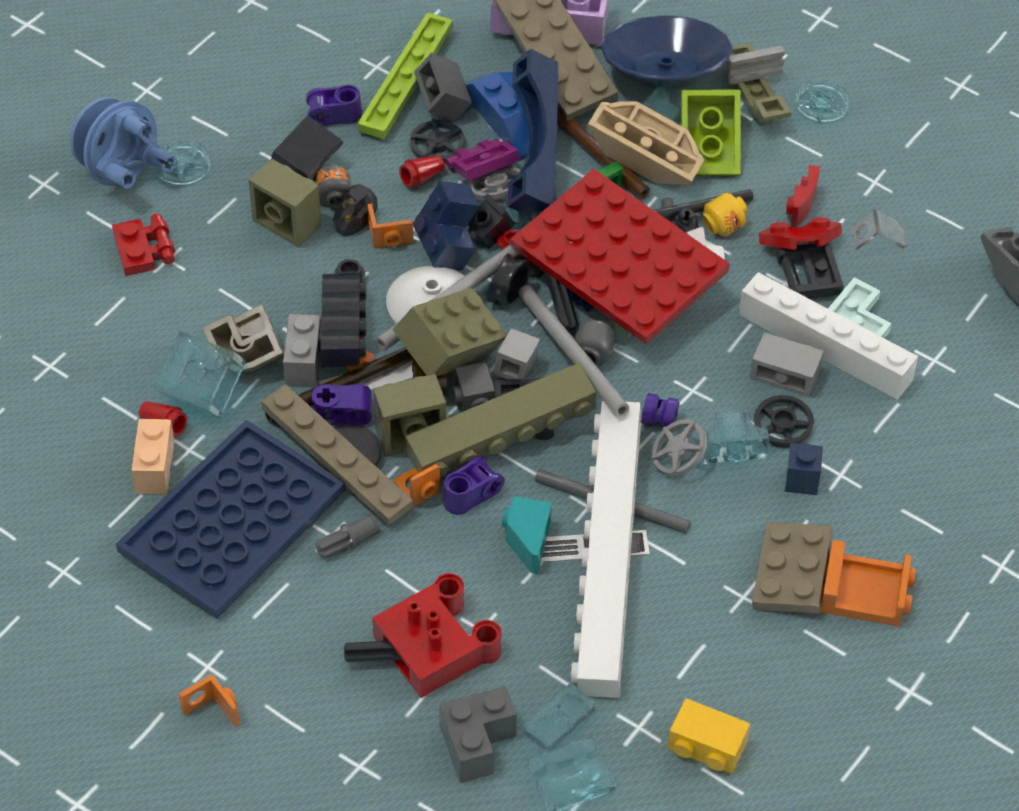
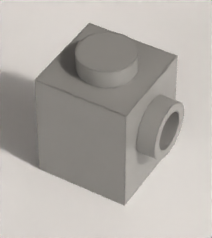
M510 329L497 352L493 374L506 379H526L536 361L540 339Z

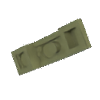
M750 43L732 46L731 55L755 50ZM765 78L734 84L736 89L740 90V97L748 110L759 121L768 122L791 117V111L781 94H774Z

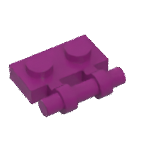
M498 138L492 141H481L476 147L469 150H458L454 152V156L445 159L447 167L449 169L454 168L455 172L467 181L479 180L487 173L506 169L510 164L520 161L518 150L506 141L501 142Z

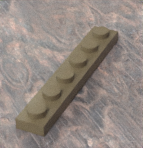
M286 384L261 401L262 409L334 476L344 481L345 486L388 526L413 508V500Z

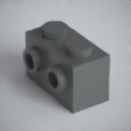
M430 53L414 71L428 112L439 118L455 122L471 105L472 101L458 63Z

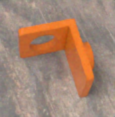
M367 204L368 225L373 248L413 243L412 220L376 224L372 204Z
M434 464L420 473L417 472L416 468H413L395 478L394 483L413 500V507L440 493V468L437 464ZM408 480H410V489L406 487Z
M213 674L178 695L180 708L184 715L214 699L234 726L240 724L238 708L236 706L237 701L233 692L227 686L223 688ZM203 691L202 695L198 699L189 702V699L195 693Z

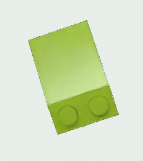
M682 90V127L689 131L699 154L704 158V162L696 176H740V90Z

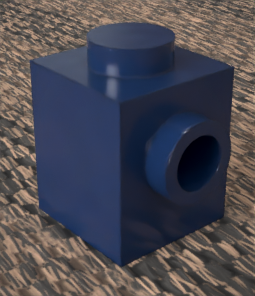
M790 443L785 492L817 495L821 475L823 446L807 443Z

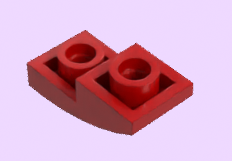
M809 165L807 177L801 176L800 186L795 185L794 196L787 198L786 215H791L790 227L799 226L813 206L817 193L820 166Z

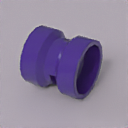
M648 393L643 407L641 423L646 425L657 423L661 424L662 427H667L677 419L680 399L670 397L665 400L661 399L657 394Z

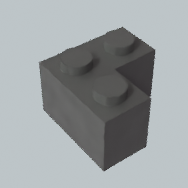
M506 686L439 704L440 728L460 783L492 775L494 771V752L490 743L516 736L517 714Z

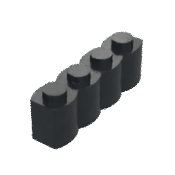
M359 273L322 274V367L360 366V357H366V281H360Z

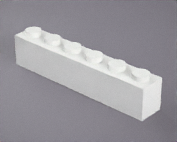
M758 272L741 291L739 316L777 336L824 350V361L898 400L913 381L918 360L917 355Z

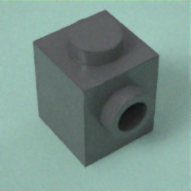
M486 362L455 368V386H452V393L455 404H461L463 412L495 398V389Z

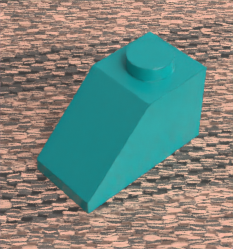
M513 496L511 507L504 508L501 527L506 528V542L532 574H538L551 525L552 503Z

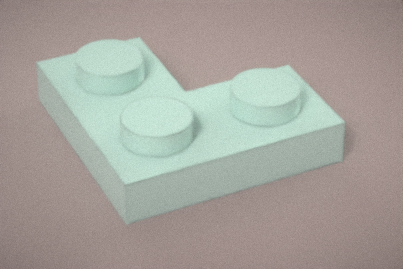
M855 277L828 308L883 338L891 330L892 323L869 312L878 301L880 290Z

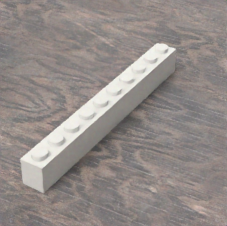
M602 401L601 414H595L594 433H599V438L592 441V459L597 460L596 466H590L589 485L594 486V493H588L587 512L592 513L591 520H585L584 539L589 540V548L583 547L582 567L587 568L586 576L580 575L579 595L584 596V604L577 605V624H582L581 633H575L574 653H579L578 662H572L571 682L577 683L578 696L620 697L641 432L640 402H626L629 405V412L623 417H617L609 406Z

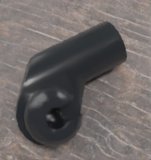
M683 208L675 217L676 226L685 233L699 228L697 221L694 219V212L691 209Z

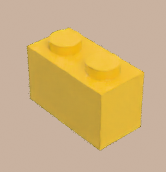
M685 698L669 731L668 749L674 751L680 757L692 758L705 763L713 770L733 774L748 742L750 723Z

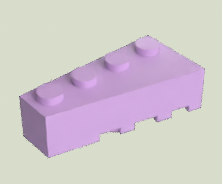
M560 0L588 45H602L609 0ZM492 1L490 32L513 35Z

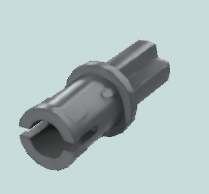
M369 514L348 526L342 524L340 530L317 540L315 543L316 549L323 558H327L348 547L353 549L356 547V543L380 533V526L375 516Z

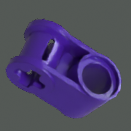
M343 85L330 88H315L306 95V102L310 107L308 116L322 126L342 123L351 124L357 122L362 117L361 95L356 86ZM317 96H320V103L317 102ZM319 111H322V118L319 117Z
M324 384L316 387L312 392V401L315 405L313 409L330 425L352 424L364 426L372 420V391L368 386L362 384ZM325 393L328 394V401H324ZM325 410H328L327 418L325 417Z
M482 456L473 458L467 465L446 477L444 481V507L451 514L462 515L467 513L484 500L495 496L503 487L505 478L500 473H494L487 466V461Z

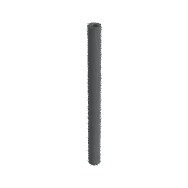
M541 469L537 471L535 477L536 482L587 499L588 493H594L593 487ZM635 502V516L687 533L691 521Z

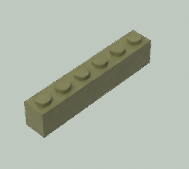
M576 363L407 435V454L418 473L437 464L440 468V478H442L449 471L467 465L473 458L500 453L511 444L530 440L535 434L543 431L545 428L555 429L569 419L589 414L596 408V390L580 363Z

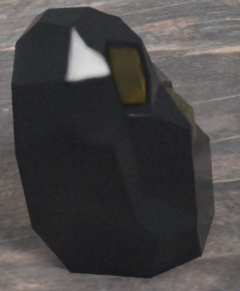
M361 184L352 185L342 195L340 203L335 208L333 217L334 226L338 233L348 236L364 229L368 224L367 204H372L375 215L378 203L377 197L371 189Z

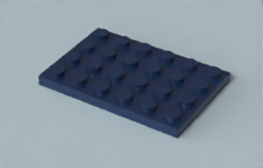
M245 420L116 543L117 552L215 618H218L345 491V482L248 420Z

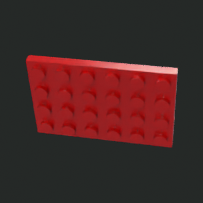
M592 169L510 239L513 249L646 345L729 271V262L595 169Z

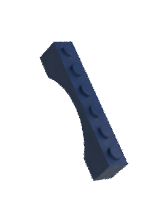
M533 49L528 50L513 62L512 86L525 112L529 131V147L522 169L508 182L507 207L529 217L532 216L531 213L533 211H544L556 201V133L558 129L557 107L559 103V62Z

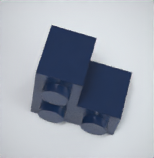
M439 181L413 222V227L433 267L463 270L477 249L466 228L480 207L470 185Z

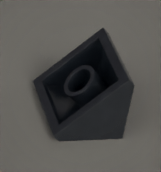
M307 115L273 151L271 159L282 165H287L299 175L311 179L343 145V142L338 136Z

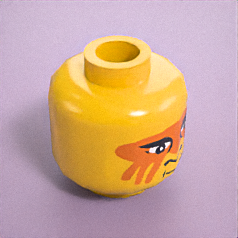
M724 193L704 206L702 220L712 235L718 234L721 237H726L746 224L745 213L748 212V208L740 196L735 198L730 193Z

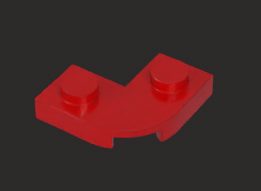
M827 217L813 218L812 222L801 228L790 227L785 222H775L769 228L759 233V245L797 249L799 242L816 243L820 247L842 235V223L831 222Z

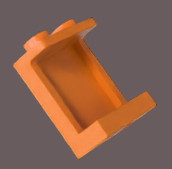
M833 540L820 612L900 627L903 614H910L913 595L906 594L907 587L913 588L916 576V568L910 567L912 555L905 554L902 564L844 554L846 542Z

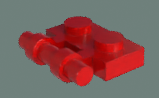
M155 213L151 215V225L143 227L141 219L112 225L114 239L125 276L155 270L154 260L162 259L163 263L167 265L175 261V247L173 241L168 238L169 227L161 214ZM157 240V244L149 246L148 241Z

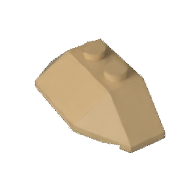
M637 101L601 102L587 125L606 156L656 184H691L704 162L703 156L699 154L698 148L686 128Z

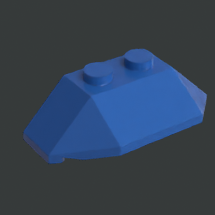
M513 72L484 74L465 83L472 106L502 141H506L518 150L520 160L527 158L529 147L528 124L520 99L512 86Z

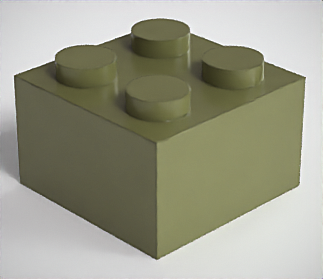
M273 159L249 179L252 220L298 248L321 227L319 185L313 180L299 175L287 165H282Z
M436 374L418 376L410 380L393 384L388 383L373 388L375 429L385 457L407 452V435L446 419V401Z

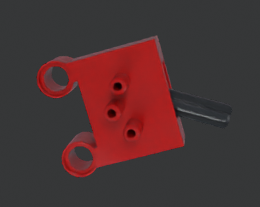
M445 573L436 578L434 584L372 617L373 636L377 641L346 643L344 645V659L346 662L392 660L419 697L423 698L477 666L490 664L498 660L501 655L502 630L496 622L482 620L473 626L471 635L468 636L453 617L458 615L464 608V582L456 574Z

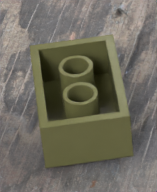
M472 288L413 306L393 328V331L426 376L432 374L439 376L453 371L457 367L467 366L487 359L507 336L498 320L493 317L480 296Z

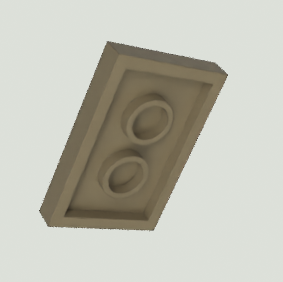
M767 522L752 599L753 610L820 614L833 538L831 525Z

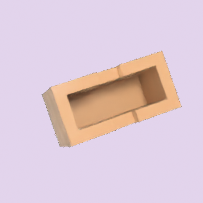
M138 420L131 469L135 494H168L170 465L172 464L174 450L171 420Z

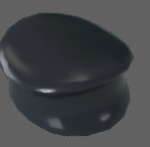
M507 253L500 262L487 289L486 298L488 302L495 303L499 301L505 306L515 302L519 297V290L527 284L530 277L531 261L529 259L514 260L512 255Z

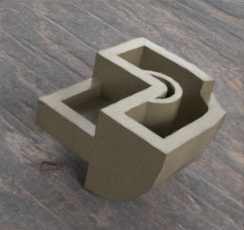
M262 304L235 318L230 314L203 327L214 355L223 366L232 371L240 373L258 371L284 358L285 349L276 334L266 309Z

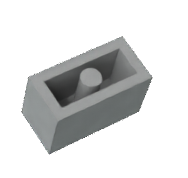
M289 314L283 360L285 384L296 387H316L321 353L320 315Z
M764 332L752 359L750 379L810 397L821 371L824 350Z

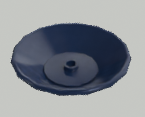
M670 15L641 17L622 23L606 34L601 46L606 62L618 71L646 86L664 90L687 86L716 72L729 61L733 49L727 35L712 24L690 17Z

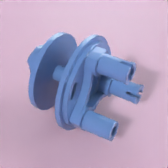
M110 97L99 98L86 105L73 123L70 133L71 152L74 158L86 167L90 176L103 185L122 186L125 189H129L134 185L136 176L146 166H155L165 173H170L173 171L174 166L170 165L169 162L176 164V157L162 151L160 146L156 144L157 126L154 116L148 108L138 102H120Z

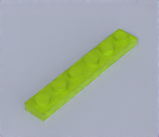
M426 13L359 120L358 132L385 140L418 86L414 71L430 53L437 55L453 29L452 19Z

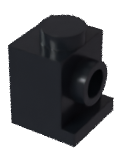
M487 193L483 197L485 201L480 205L467 225L469 227L467 230L475 243L478 244L482 241L490 249L497 242L500 235L503 236L504 232L510 230L515 225V222L506 210Z

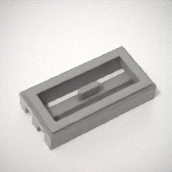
M781 45L731 55L727 62L726 79L731 85L783 74L784 69L782 65H784V59L782 56H785V50Z

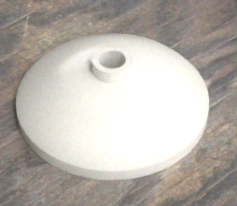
M433 266L418 267L403 273L391 284L387 292L386 308L390 320L394 325L397 324L413 306L430 301L463 278L464 275L450 268Z

